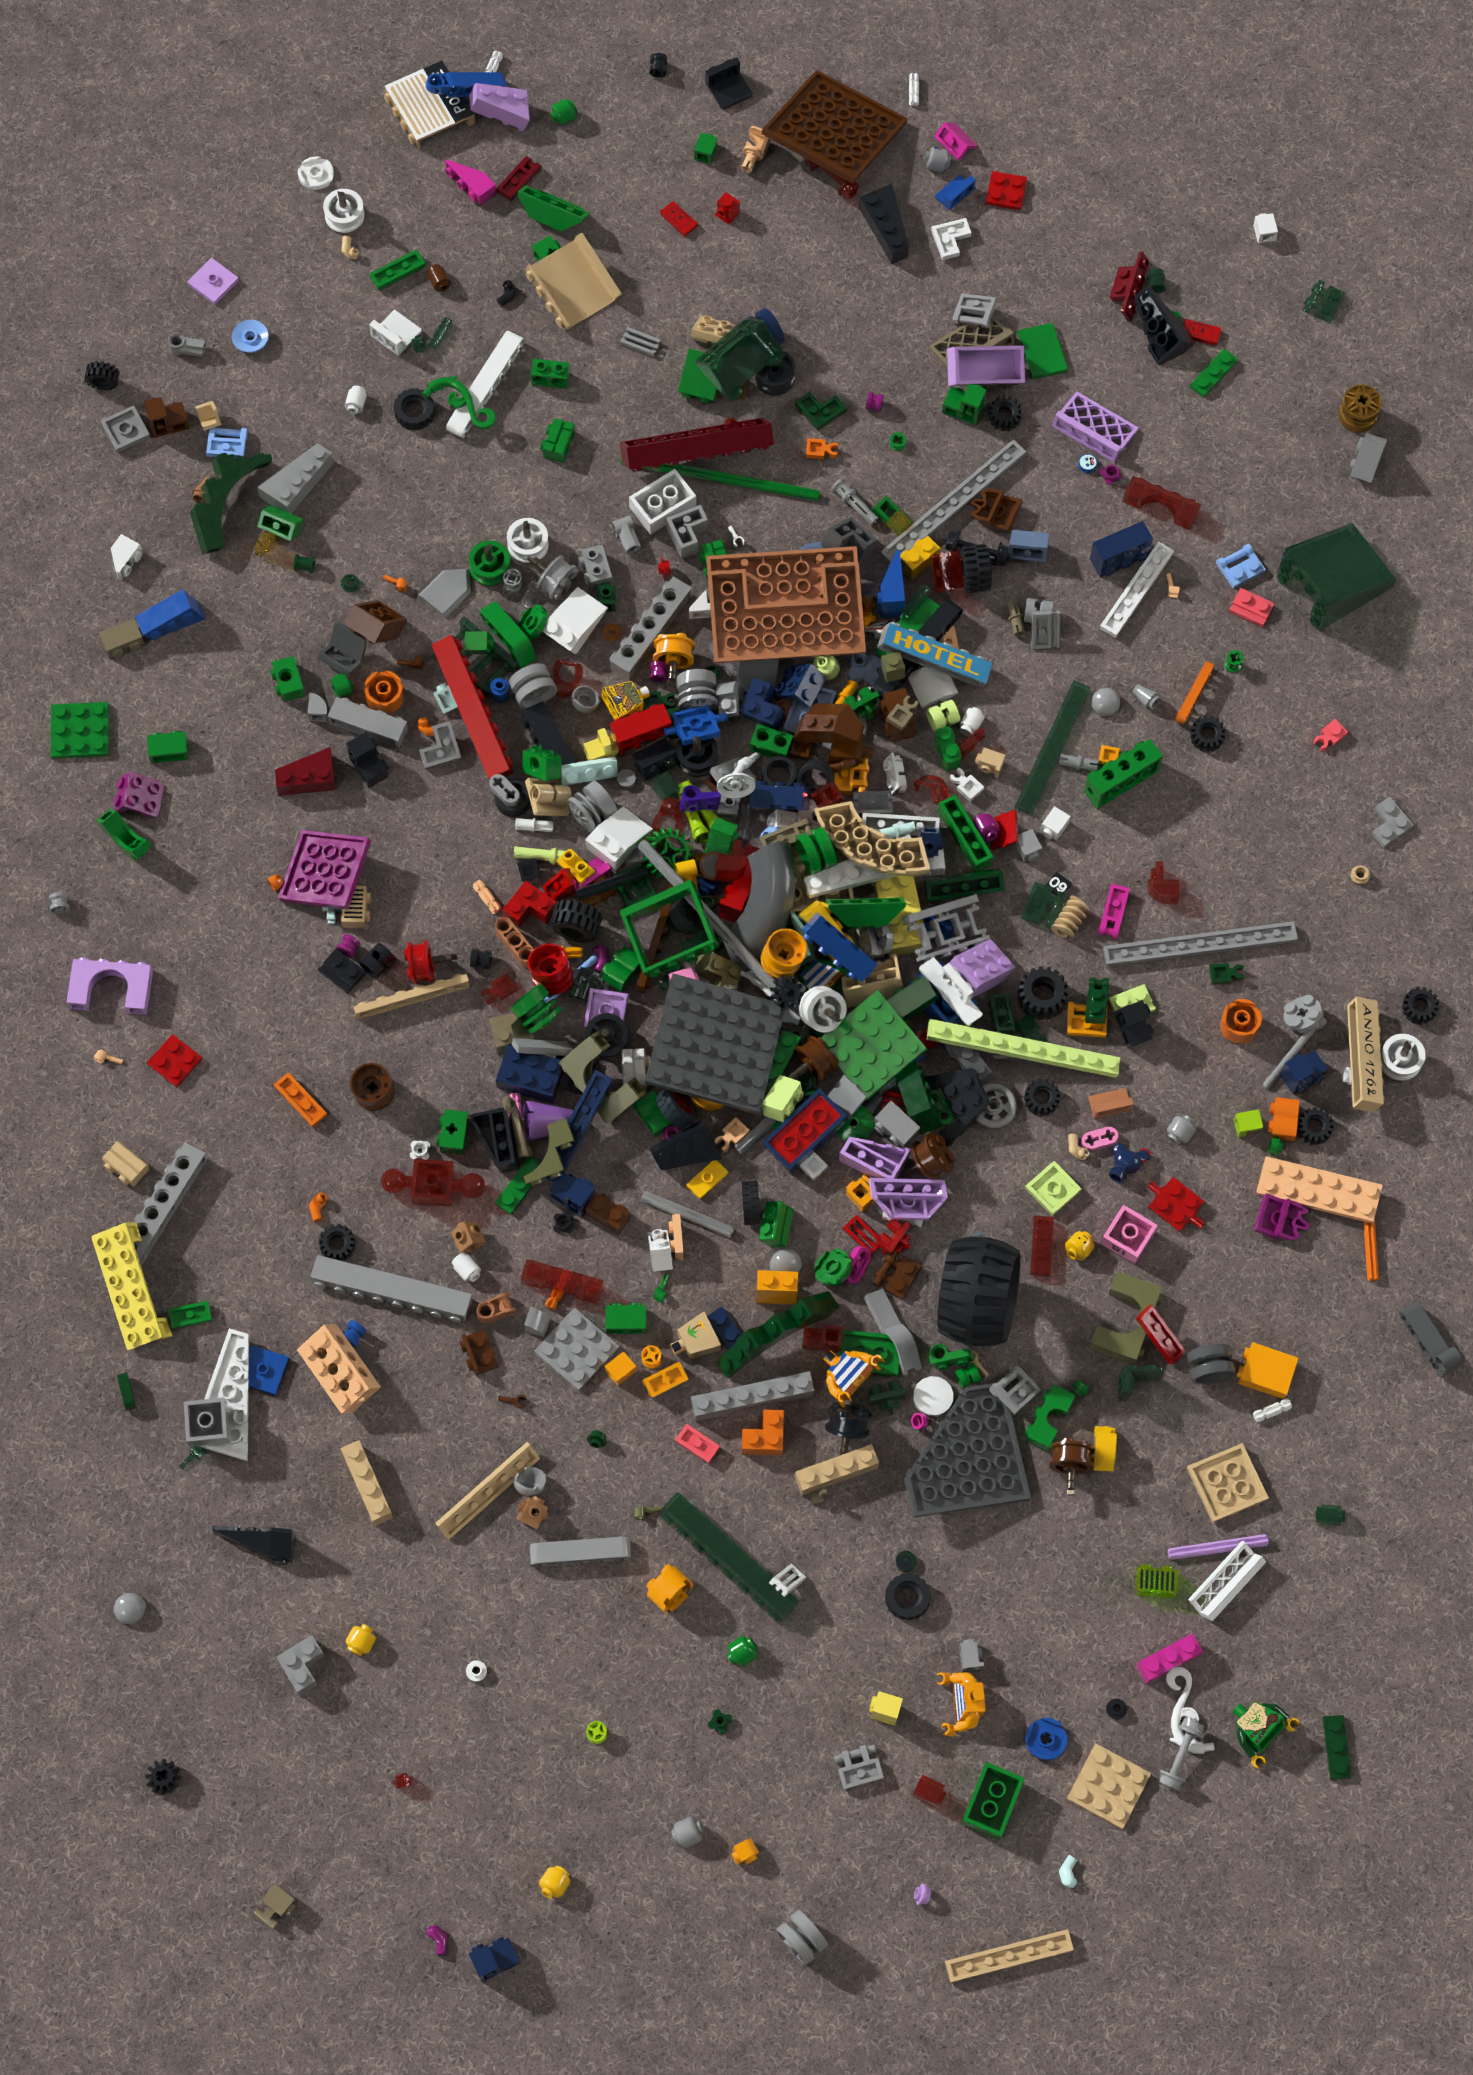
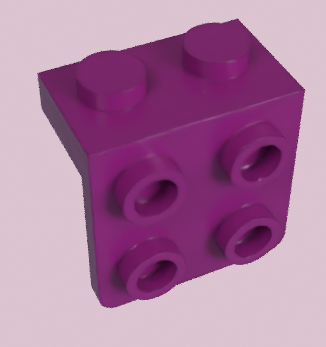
M131 771L118 779V793L113 801V805H115L114 810L118 814H123L129 809L153 818L159 815L164 789L162 782Z

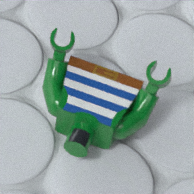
M817 958L811 964L807 963L800 966L799 971L801 974L798 976V981L806 987L803 994L815 986H827L834 990L842 982V973L848 977L847 973L849 971L844 966L840 969L832 961Z

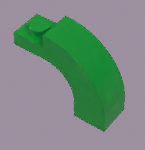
M110 808L96 820L108 837L134 861L144 856L152 846L148 840L138 836L125 823L116 810Z

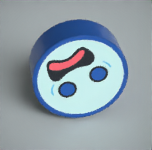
M1084 454L1079 459L1078 467L1084 473H1091L1097 467V459L1091 454Z

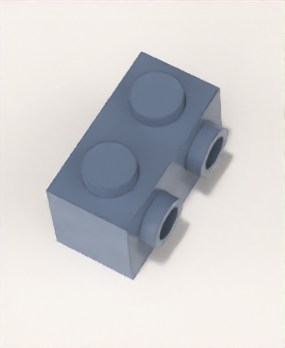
M1012 530L1009 546L1010 559L1046 562L1049 533Z

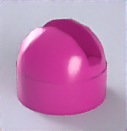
M915 1413L912 1416L911 1424L915 1429H925L929 1424V1418L924 1413Z

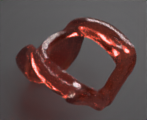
M563 659L555 661L553 676L557 687L556 696L565 698L572 695L582 679L583 667L581 664L576 662L568 663ZM562 664L575 666V678L572 682H564L560 679L559 671Z
M924 775L919 780L913 781L916 791L919 790L921 785L932 788V800L936 805L949 798L948 787L945 781L938 776ZM925 778L936 781L937 784L928 783L924 780Z
M667 798L662 802L659 812L652 821L651 828H653V832L657 831L660 833L659 822L663 815H670L676 820L673 832L675 829H678L679 834L681 833L683 812H681L678 799Z

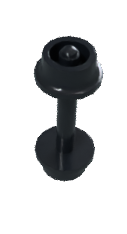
M960 530L958 532L950 531L948 537L944 539L946 542L945 549L951 551L953 555L956 554L958 547L962 548V546L977 544L960 540L962 533ZM1000 542L997 550L988 548L990 556L995 557L993 566H1005L1006 561L1010 559L1009 547L1004 546Z

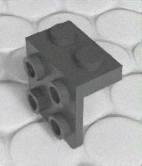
M337 621L333 627L330 644L319 653L318 659L350 677L362 665L367 641L364 639V636L351 632L349 627Z

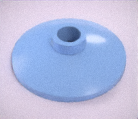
M256 320L242 321L232 331V342L242 352H257L268 341L267 328Z

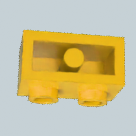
M926 536L923 540L919 539L912 549L905 550L901 554L902 571L911 580L914 579L939 558L940 547L929 536Z

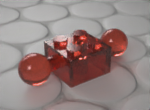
M414 1159L413 1176H405L401 1170L391 1168L386 1170L381 1177V1185L386 1192L395 1194L401 1192L404 1188H411L412 1204L452 1206L453 1190L461 1191L468 1198H478L484 1193L486 1187L483 1177L476 1173H469L462 1179H454V1161Z

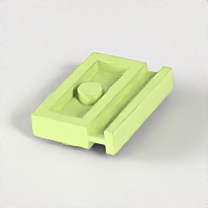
M1145 984L1108 999L1114 1012L1143 1000L1144 1004L1147 1003L1150 1013L1156 1010Z

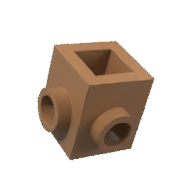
M463 1221L451 1232L454 1243L460 1253H474L486 1244L477 1222Z
M536 1496L533 1499L527 1497L526 1500L523 1499L517 1509L520 1512L516 1519L538 1529L540 1523H544L548 1516V1507L543 1505L544 1500Z

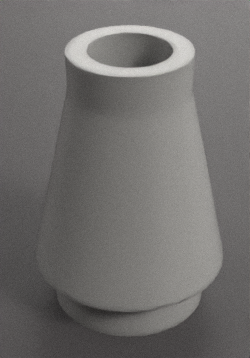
M1140 684L1136 685L1132 693L1136 695L1147 709L1153 710L1159 705L1161 701L1159 693Z

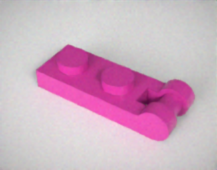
M1111 884L1098 935L1104 936L1106 934L1110 935L1111 938L1117 939L1130 888ZM1107 922L1115 924L1114 928L1106 927Z

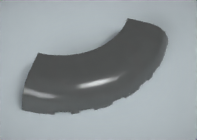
M788 841L771 843L747 856L752 874L751 892L741 916L729 928L759 962L761 961V954L768 938L773 932L786 928L789 921L787 919L795 903L796 894L794 892L797 877L795 876L794 865L796 863L790 842ZM723 940L732 961L742 966L743 972L749 970L750 968Z

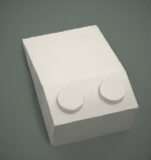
M577 587L550 616L542 632L572 653L577 654L608 608Z
M623 806L598 825L585 839L586 849L604 863L607 862L616 871L638 847L639 843L651 833L653 828Z

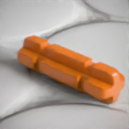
M562 1274L560 1282L556 1284L550 1295L551 1298H548L545 1303V1307L552 1311L556 1309L557 1302H560L568 1289L567 1286L572 1282L570 1275Z

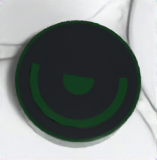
M910 1551L900 1552L896 1557V1567L902 1572L912 1571L916 1565L915 1555Z

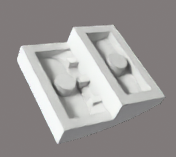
M927 667L910 673L911 675L908 678L922 708H926L939 700L945 701L958 694V690L950 676Z

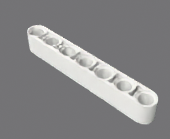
M506 331L469 388L476 417L479 416L478 411L483 409V405H486L493 394L492 391L499 385L502 380L501 377L506 374L511 366L510 362H513L520 352L519 348L523 347L525 342L523 337ZM466 404L454 411L446 426L447 431L461 438H465L466 435L464 434L468 433L474 424Z

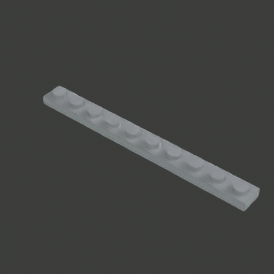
M1013 439L880 552V556L890 564L896 550H900L901 556L905 550L912 549L919 539L923 540L926 536H931L973 498L977 497L981 491L985 490L1026 455V451Z
M1293 921L1109 945L1103 947L1106 967L1293 943L1297 942L1298 937Z

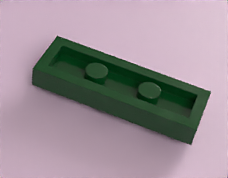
M1344 1715L1323 1716L1330 1780L1351 1779Z

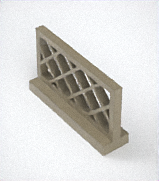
M978 315L977 317L983 318L984 315ZM992 315L989 328H984L982 325L965 323L931 344L929 349L948 369L947 351H938L937 347L1014 345V332L1010 328L1006 329ZM968 328H977L976 334L966 333V330ZM979 329H989V335L979 334ZM992 330H1000L1002 332L999 335H991ZM962 337L961 343L951 342V339ZM965 338L975 339L974 344L964 343ZM977 339H985L987 342L983 345L977 344Z

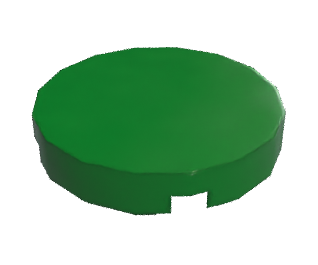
M537 604L533 608H528L518 622V626L530 641L541 634L548 620L547 610Z
M836 1248L833 1249L834 1251H827L817 1260L814 1269L816 1271L815 1277L822 1285L827 1287L837 1286L848 1278L852 1270V1260L842 1249Z

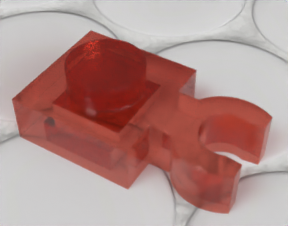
M981 727L977 729L974 735L969 736L967 739L964 738L959 743L958 747L963 759L985 738L984 734L986 731Z
M505 973L490 982L492 988L483 989L481 996L491 995L486 1000V1003L490 1005L495 1001L496 997L503 1000L518 991L510 976Z

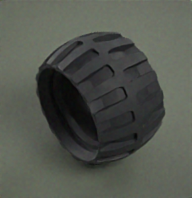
M964 1237L952 1241L946 1256L939 1292L937 1311L939 1333L951 1340L970 1346H994L1007 1341L1014 1317L1020 1279L1021 1253L1018 1249L1008 1243L989 1237Z

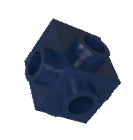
M921 827L920 837H922L927 858L938 856V851L943 848L940 828Z

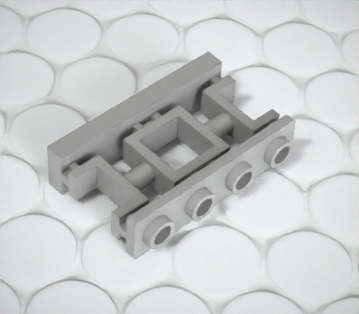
M977 894L909 914L902 918L904 925L908 924V932L917 929L922 948L914 950L915 954H918L917 962L924 960V963L938 955L944 958L952 955L951 951L954 950L960 953L969 950L968 946L970 945L975 947L990 939V935L986 936V928L977 930L972 912L979 910V906L976 905V902L979 901ZM965 906L969 907V909L962 911L964 921L960 922L957 912L949 914V911ZM933 916L936 918L929 921L932 931L927 932L924 923L916 925V921ZM950 919L956 937L944 941L939 922ZM965 928H968L970 937L976 935L979 937L959 944L960 940L965 939L963 932ZM934 938L937 947L945 945V949L929 954L925 953V951L932 949L929 939Z

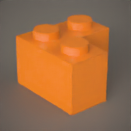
M763 1410V1429H742V1454L782 1456L784 1410Z

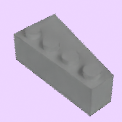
M317 443L258 486L259 497L267 503L292 514L334 464L332 452Z

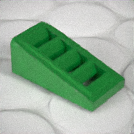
M887 496L872 509L876 516L899 535L913 522ZM887 506L888 508L883 512L881 509ZM892 510L893 513L888 517L886 514ZM897 514L899 518L893 522L892 518ZM903 519L905 522L898 527L897 524Z

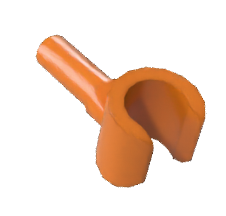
M387 575L383 576V579L396 584L395 589L397 591L406 592L407 583L404 578L394 579Z

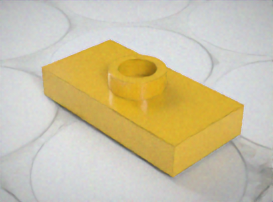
M714 1160L688 1182L686 1187L701 1200L729 1172L717 1160Z

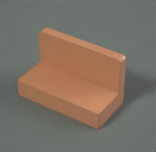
M1125 1088L1088 1097L1094 1119L1131 1111L1134 1105L1132 1097H1128Z

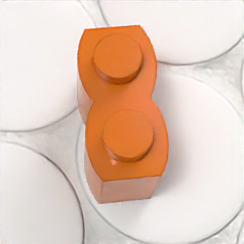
M1276 1097L1274 1103L1271 1102L1269 1114H1273V1120H1269L1268 1132H1271V1138L1280 1137V1140L1295 1141L1300 1100Z

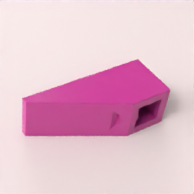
M450 160L445 161L446 174L449 178L456 180L458 187L468 193V197L472 202L476 201L479 205H482L497 194L496 184L484 172Z

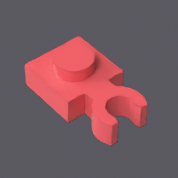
M1334 719L1321 730L1322 735L1317 736L1313 744L1322 742L1324 745L1321 746L1320 751H1325L1328 743H1331L1333 746L1347 736L1348 731Z

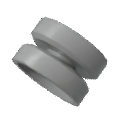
M541 663L532 664L520 669L509 680V686L512 692L516 694V700L522 709L529 708L542 701L546 703L557 692V687L553 679L550 678L546 665Z
M798 1909L790 1916V1922L794 1928L790 1924L783 1922L776 1928V1932L789 1951L804 1965H807L814 1959V1953L811 1948L821 1953L829 1944L817 1927Z

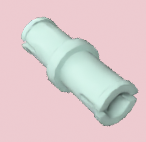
M914 821L901 825L893 824V827L876 830L891 839L916 833Z

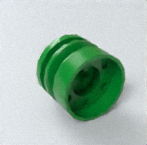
M542 983L528 991L509 1008L517 1018L526 1014L528 1018L522 1025L525 1027L531 1022L533 1023L527 1030L530 1034L546 1027L562 1010L560 1005L553 1009L550 1008L556 1002L555 999L545 1002L544 999L548 996L549 991Z

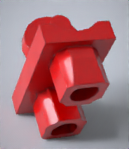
M891 1219L886 1228L893 1232L892 1236L889 1237L883 1232L876 1240V1243L882 1248L881 1253L884 1255L892 1253L895 1247L898 1253L902 1249L908 1251L911 1247L908 1243L910 1236L905 1234L911 1224L907 1221L902 1223L897 1219Z

